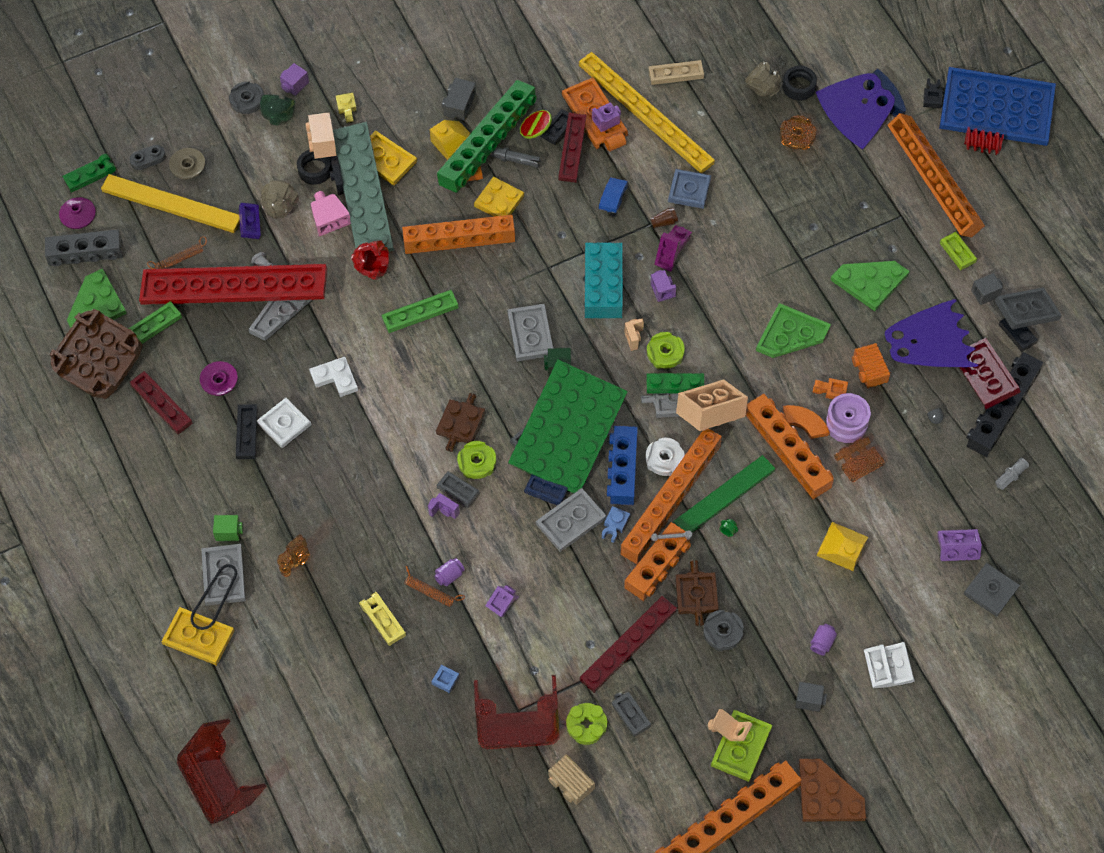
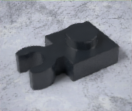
M930 78L927 79L923 94V107L941 108L942 90L939 89L940 79H937L935 85L930 83Z

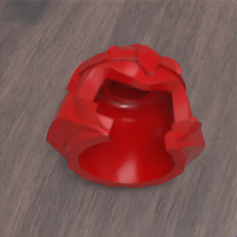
M382 240L359 245L351 256L354 268L362 275L368 276L373 280H378L383 276L389 265V250L385 247Z

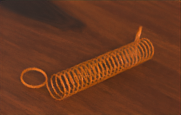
M193 253V255H191V256H190V254H189V256L187 255V257L185 256V258L188 259V257L190 258V257H192V256H194V255H196V254ZM178 260V262H176V263H175V261H174V263L172 262V264L170 263V265L173 266V264L175 265V264H177V263H179V262H181V261ZM152 262V263L155 265V268H152V267H150V268H151V269H157L156 264H155L154 262Z
M406 566L408 575L411 576L408 567ZM408 576L407 579H410V580H412V581H415V578H414V580H413V577H412V579H411V577L409 578V576ZM411 584L408 585L420 592L422 589V592L426 593V595L430 592L428 591L430 590V587L428 589V587L426 588V586L424 587V585L421 586V588L418 587V589L415 588V586L413 587V585L411 586ZM433 589L432 592L437 593V594H440V591H439V593H438V589H437V592H436V590L434 591V589ZM436 595V597L433 598V599H435V600H437V601H439V602H441V603H443V604H445V605H447V606L449 605V607L451 606V605H450L451 603H449V602H447V604H446V603L440 601V599H441V600L446 599V598H444V597H441V596H439V595Z

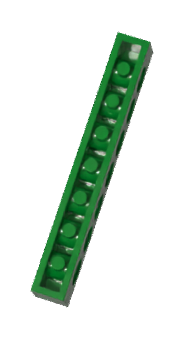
M519 80L515 81L437 172L439 186L457 193L466 185L469 178L476 173L481 164L485 163L487 157L496 150L497 145L506 138L508 132L516 126L519 119L526 114L530 106L535 104L537 99L535 87Z

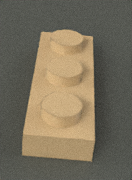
M701 60L649 66L648 70L651 85L704 79Z

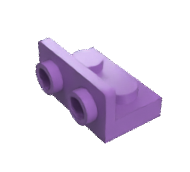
M978 529L938 531L937 537L941 549V561L980 559L982 544Z

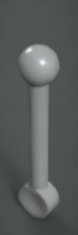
M686 531L685 533L666 535L654 533L651 535V540L657 541L658 539L680 537L691 539L692 532Z

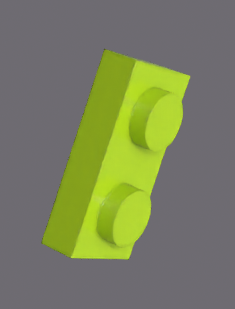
M957 232L940 240V245L960 271L976 263L977 258Z

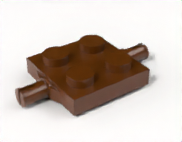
M469 393L466 402L449 399L436 429L437 435L449 439L445 447L447 451L453 452L456 442L469 443L474 441L486 411L484 408L473 405L477 397L475 394Z
M694 560L690 561L691 572L675 574L678 614L695 615V625L699 626L700 620V626L704 625L703 614L719 610L715 572L704 573L699 571V562L695 560L694 567Z

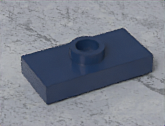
M531 475L524 493L551 504L559 505L563 502L568 488Z

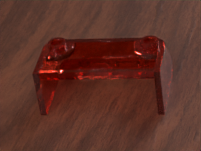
M552 675L553 694L543 695L539 698L537 711L496 714V706L493 701L479 699L478 680H474L478 744L484 749L555 744L560 736L556 675Z
M229 718L203 723L177 756L178 767L206 819L211 824L222 822L249 807L266 788L264 783L250 787L245 785L238 789L221 756L225 752L226 742L221 733L230 723Z

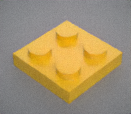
M493 177L474 202V207L493 217L511 215L523 199L524 192Z

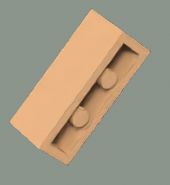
M330 113L308 115L309 122L306 123V131L310 152H314L315 159L336 156Z

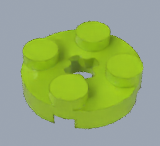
M660 332L651 338L647 345V357L655 368H673L683 361L685 346L680 337L673 336L670 332ZM663 347H666L667 350H671L668 353L661 352L663 351Z
M482 441L469 442L458 453V467L466 478H485L494 472L496 466L495 451ZM474 457L482 459L479 463L472 462L475 459Z
M591 703L579 704L572 707L567 716V732L579 744H594L606 733L607 717L603 709L598 705ZM587 719L593 724H590L589 728H585L584 725H581V722Z

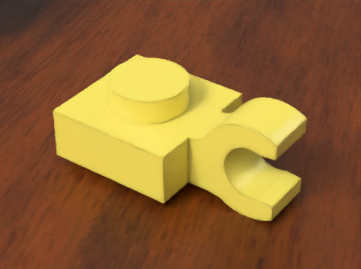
M353 93L337 95L336 101L339 114H345L346 123L353 122L352 112L357 111Z

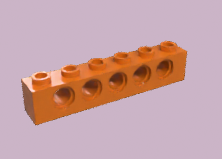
M513 215L402 227L405 254L515 242Z
M762 394L749 402L746 408V417L810 497L815 499L831 489L834 480L832 473L828 469L826 470L820 458L810 451L808 443L801 440L796 428L791 427L787 422L786 416L776 409L774 401L771 398L768 399L765 394ZM764 415H768V416H770L771 418H765V417H763V416H764ZM776 429H779V430H781V431H783V432H780V433H779V432H776L775 430H776ZM786 444H793L794 446L789 447ZM798 458H804L806 461H799ZM810 472H814V473H816L817 475H816V476H812V475H810L809 473H810Z

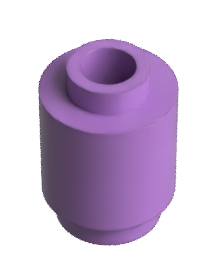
M457 558L450 559L435 570L436 575L434 577L441 586H448L462 576V572L465 569Z
M824 624V626L819 625L811 641L810 649L823 656L826 652H829L837 636L835 628L828 624Z

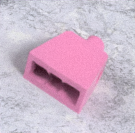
M323 191L315 193L314 198L316 201L311 203V209L319 237L351 224L349 212L335 194L325 196Z

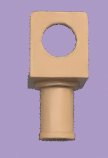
M719 709L715 718L708 722V728L712 730L711 732L718 731L729 741H744L752 726L751 722H738L723 709ZM745 727L743 733L738 736L739 731Z

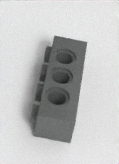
M119 229L45 237V257L49 266L78 264L89 261L97 262L98 260L107 259L115 260L123 258L122 238Z

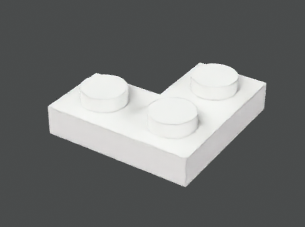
M345 357L309 369L316 388L334 382L340 397L358 391Z

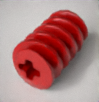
M968 127L964 145H966L968 151L973 146L974 152L979 147L981 153L986 148L988 149V154L995 150V155L998 156L1004 134L1000 138L999 132H996L994 137H992V131L985 135L983 129L978 134L977 128L971 133L970 127Z

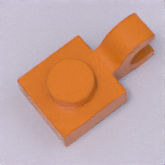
M829 378L828 383L815 380L813 393H826L825 398L834 399L841 394H846L848 382Z

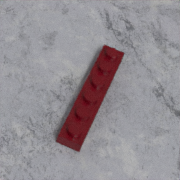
M661 596L579 677L580 681L595 693L677 612V608Z

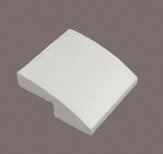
M905 642L886 647L879 645L864 649L873 688H884L915 682Z

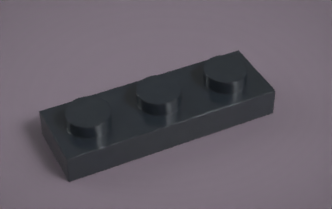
M257 404L238 405L237 460L256 459Z

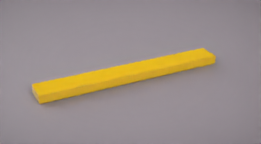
M108 174L101 187L104 193L231 233H235L240 224L238 214Z

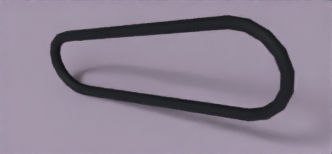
M230 564L223 565L216 573L191 613L190 620L195 628L205 630L212 627L237 577L238 573L235 566ZM226 567L232 568L235 573L213 621L205 627L197 626L193 620L195 612L221 571Z

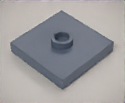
M675 169L668 202L704 209L711 175Z

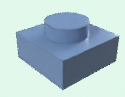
M441 665L431 681L432 685L450 693L459 678V673Z

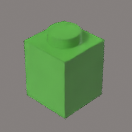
M214 515L213 535L215 541H239L240 534H243V522H240L238 515Z

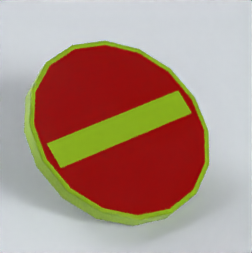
M545 110L530 114L521 124L520 134L527 139L541 135L551 124V114Z

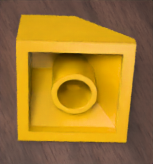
M443 120L429 129L431 142L447 160L471 134L460 121Z
M832 522L817 556L854 571L869 537Z

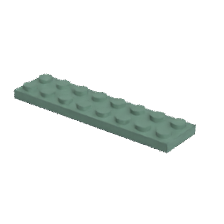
M363 122L334 129L336 154L339 160L355 247L357 248L366 242L382 240L389 252L395 251L368 124Z

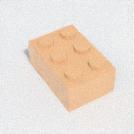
M721 380L678 393L676 413L697 430L703 431L745 417L748 397L727 381Z

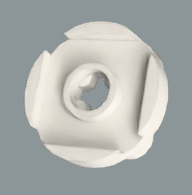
M660 438L658 441L652 442L646 450L647 467L658 475L670 476L685 454L677 441L671 438ZM667 453L670 459L662 460L660 456Z

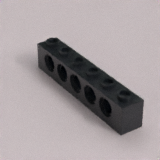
M1025 352L1021 354L1020 358L1016 356L1011 365L1013 369L1009 373L1019 386L1021 392L1002 401L1007 405L998 403L985 409L984 415L980 414L975 422L977 424L976 428L970 429L966 437L969 439L966 447L988 457L1039 375L1044 362Z

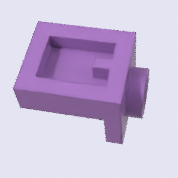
M441 493L436 498H432L428 504L431 517H434L439 509L442 514L447 517L451 516L454 519L460 514L459 505Z
M505 585V587L497 586L485 606L500 617H504L513 601L517 600L519 596L508 585Z

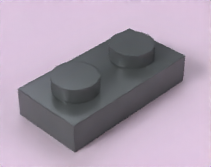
M629 692L611 702V705L633 737L651 727L650 721Z

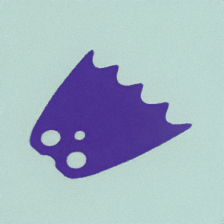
M956 299L915 313L889 327L885 331V338L892 346L890 349L892 359L906 364L933 367L979 366L967 359V355L974 351L975 348L967 346L962 342L963 337L969 334V331L957 327V322L964 315L951 311V306L956 302ZM894 331H901L904 336L902 339H894L892 333ZM916 339L917 343L913 344L911 340ZM900 348H906L909 350V355L901 357L897 354V351Z

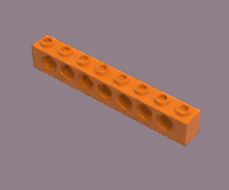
M899 113L887 126L959 234L972 238L985 226L912 116Z
M709 428L700 433L621 544V555L635 564L640 562L654 542L651 540V535L654 533L659 535L721 447V435Z
M784 761L782 764L776 763L770 768V772L764 776L762 774L753 781L754 784L749 788L747 786L743 787L738 791V796L732 800L730 798L725 800L720 805V809L716 812L714 810L710 811L705 815V820L699 824L697 822L692 824L687 829V833L683 836L681 834L677 835L671 840L672 844L666 848L664 846L659 848L655 853H710L800 787L802 779L787 761ZM776 780L781 785L779 787H774L770 784V782ZM760 792L764 795V798L757 799L754 793ZM744 804L748 807V810L741 811L737 806ZM723 816H728L731 818L732 821L730 823H724L721 820V818ZM711 828L715 831V834L707 835L704 830ZM694 840L699 845L697 847H690L687 843Z

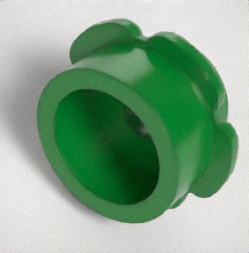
M727 519L721 521L719 529L724 535L732 537L738 532L737 523L734 520Z

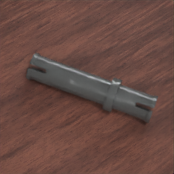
M497 147L489 155L499 158L504 162L508 160L536 168L540 167V164L537 162H541V157L512 151L507 147H504V149Z

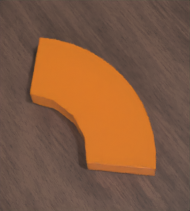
M783 406V413L790 426L802 428L807 432L810 439L829 436L830 432L827 425L813 411L800 406Z

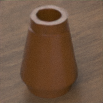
M668 207L650 218L653 228L675 225V222H678V217L674 207L671 209Z

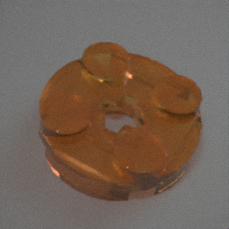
M798 115L792 116L791 119L785 120L781 124L780 138L784 146L792 149L807 150L814 142L816 127L815 125L813 126L809 118ZM800 130L801 135H796L794 132Z

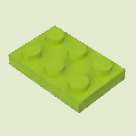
M734 710L732 717L738 722H751L752 726L744 741H729L723 736L711 762V767L749 782L770 734L772 725ZM745 727L739 731L738 736L743 733Z

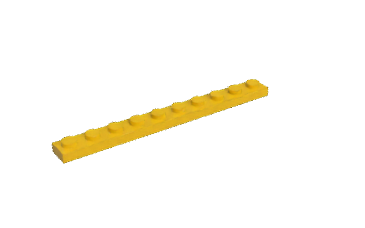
M593 52L579 61V66L586 73L593 77L595 81L699 173L702 174L714 165L715 160Z

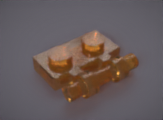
M868 437L857 439L851 446L843 447L838 453L834 454L836 461L845 460L846 463L842 464L841 469L852 483L880 468L885 463L875 447L869 450L866 449L865 446L870 444ZM856 451L860 453V455L856 456L855 458H852L851 454Z
M301 534L285 547L286 551L278 556L277 563L280 573L284 577H289L292 571L291 568L304 564L310 555L306 539Z

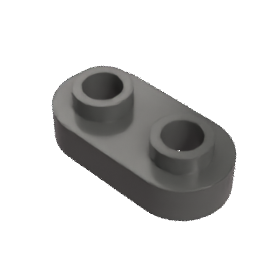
M153 145L134 152L130 156V163L134 169L143 170L163 162L166 158V153L162 146Z

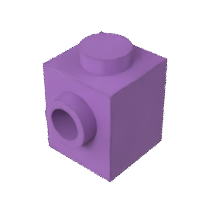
M295 63L287 70H284L280 76L282 89L294 96L309 83L307 71Z

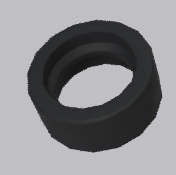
M806 66L791 67L783 77L782 88L784 93L793 100L803 101L809 99L816 91V74ZM801 77L807 79L810 82V86L804 89H797L792 87L789 81L793 78Z
M310 149L303 152L297 160V169L301 180L312 185L325 182L330 178L329 171L332 170L330 157L315 159L314 152H310ZM318 160L325 163V168L320 172L309 173L304 170V166L310 161Z

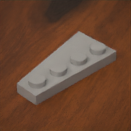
M312 300L268 301L249 328V333L266 341Z

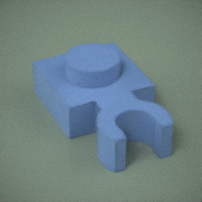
M612 506L604 522V526L607 528L602 531V539H605L607 534L613 535L611 542L614 543L617 539V531L623 532L630 518V513Z

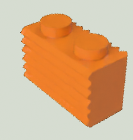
M877 343L854 350L852 363L860 371L859 379L861 383H865L866 387L870 388L889 381L890 372Z

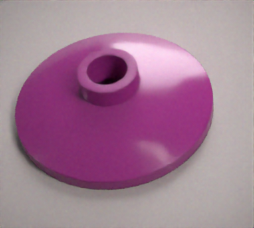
M82 197L69 199L61 206L59 211V218L62 224L71 229H81L88 226L96 215L94 204Z
M223 361L208 364L200 374L202 389L214 396L229 393L234 389L238 381L236 369L231 364Z

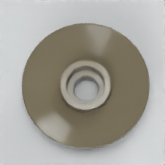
M194 148L180 149L169 160L170 171L181 179L194 178L205 167L203 154Z

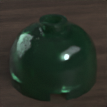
M263 95L260 99L261 115L270 121L271 125L279 126L280 123L287 122L292 118L296 101L288 97L281 99L279 95Z

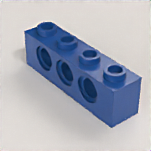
M614 426V433H610V444L613 445V450H609V462H612V468L608 467V479H611V485H607V497H610V504L634 505L637 427ZM625 446L627 449L622 450L619 447ZM623 463V464H625L626 466H625V467H620V466H618V464ZM618 481H624L625 484H622V485H621V484H618L617 482H618Z

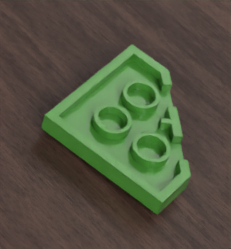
M896 261L842 264L831 276V281L870 309L876 311L906 279L910 271Z
M103 268L85 276L67 318L70 328L75 323L76 319L74 317L78 313L81 314L93 309L99 310L112 320L127 314Z
M779 303L756 347V351L775 358L824 342L831 324Z

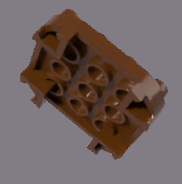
M93 309L81 314L78 313L74 317L76 319L75 323L57 349L51 350V366L62 379L96 398L107 399L124 380L138 359L143 345L139 337L130 328L124 327L102 314L99 310Z

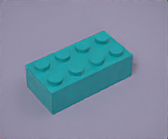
M585 243V318H622V243Z

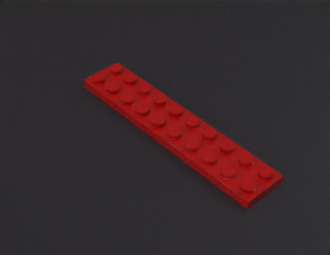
M327 265L143 269L139 302L141 305L167 304L169 302H172V304L321 300L325 299Z

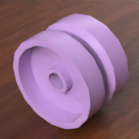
M852 393L841 394L835 397L829 405L826 425L830 436L843 443H854L860 440L866 434L871 416L870 406L865 399Z

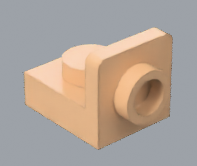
M632 319L625 323L624 333L631 351L638 349L639 342L641 341L639 332L643 331L644 327L643 319Z

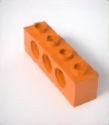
M671 522L661 535L680 534L686 531ZM685 537L658 539L625 579L624 588L642 601L648 596L651 597L656 591L657 587L655 586L659 581L663 582L666 579L667 571L670 567L674 568L677 565L682 552L686 553L691 546L690 539ZM673 546L675 549L668 550L666 547ZM660 560V561H663L664 563L661 564V565H658V564L655 563V561ZM650 575L652 578L644 579L643 576Z

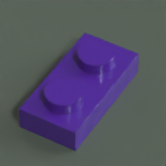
M240 203L241 237L259 239L261 236L259 205Z

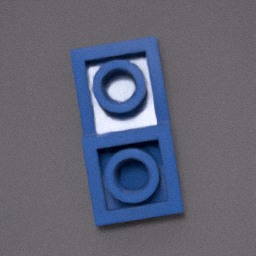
M610 177L601 197L599 209L606 210L607 212H617L622 203V196L627 189L628 181Z

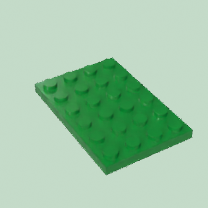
M557 360L508 464L546 481L568 488L567 491L572 494L583 488L628 391Z

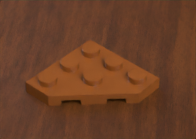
M799 759V772L802 779L800 784L802 822L866 820L864 797L821 759Z

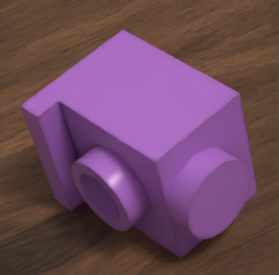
M610 102L598 109H592V120L601 132L620 123L621 111L617 105L613 106Z
M659 270L651 274L650 284L658 302L676 297L675 284L673 285L671 277L667 276L665 270Z

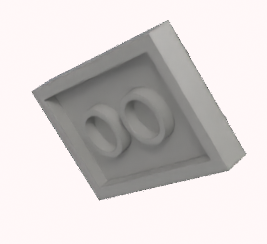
M539 304L507 309L516 360L524 361L543 358L544 355L548 354V348H553L545 305Z
M581 488L536 521V525L558 551L562 552L606 520V515Z
M241 544L201 548L204 592L218 570L223 565L230 564L236 567L238 574L224 604L246 601ZM226 567L221 571L205 596L206 606L221 604L235 574L232 568Z

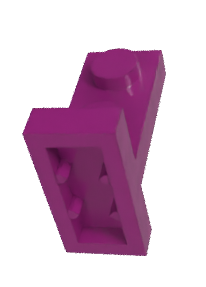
M675 225L669 234L664 232L661 235L654 265L671 272L677 255L691 238L692 231Z

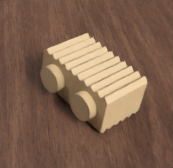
M567 754L548 770L549 782L555 788L560 787L563 790V796L570 803L573 801L578 805L595 789V783Z

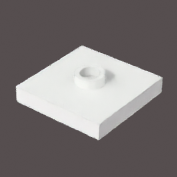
M287 398L283 399L257 420V424L281 448L285 447L311 426V422Z

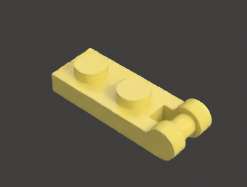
M377 592L371 594L369 599H363L359 602L363 611L368 615L389 646L406 636L405 631ZM374 604L377 605V607L371 609V606H373Z

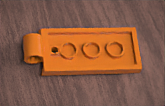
M593 77L562 90V96L572 112L587 115L585 132L596 149H599V145L603 143L609 152L626 145L625 137L628 136V130L621 119L619 124L603 132L598 129L592 120V109H598L610 103Z

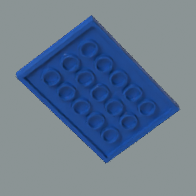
M949 67L939 129L966 133L967 128L970 127L972 133L977 128L978 134L983 129L985 135L992 131V137H994L996 132H999L1000 138L1004 134L1003 139L1047 146L1056 83Z

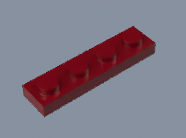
M568 114L558 177L559 181L577 182L587 115Z
M145 371L129 382L131 387L177 435L193 424L184 411Z

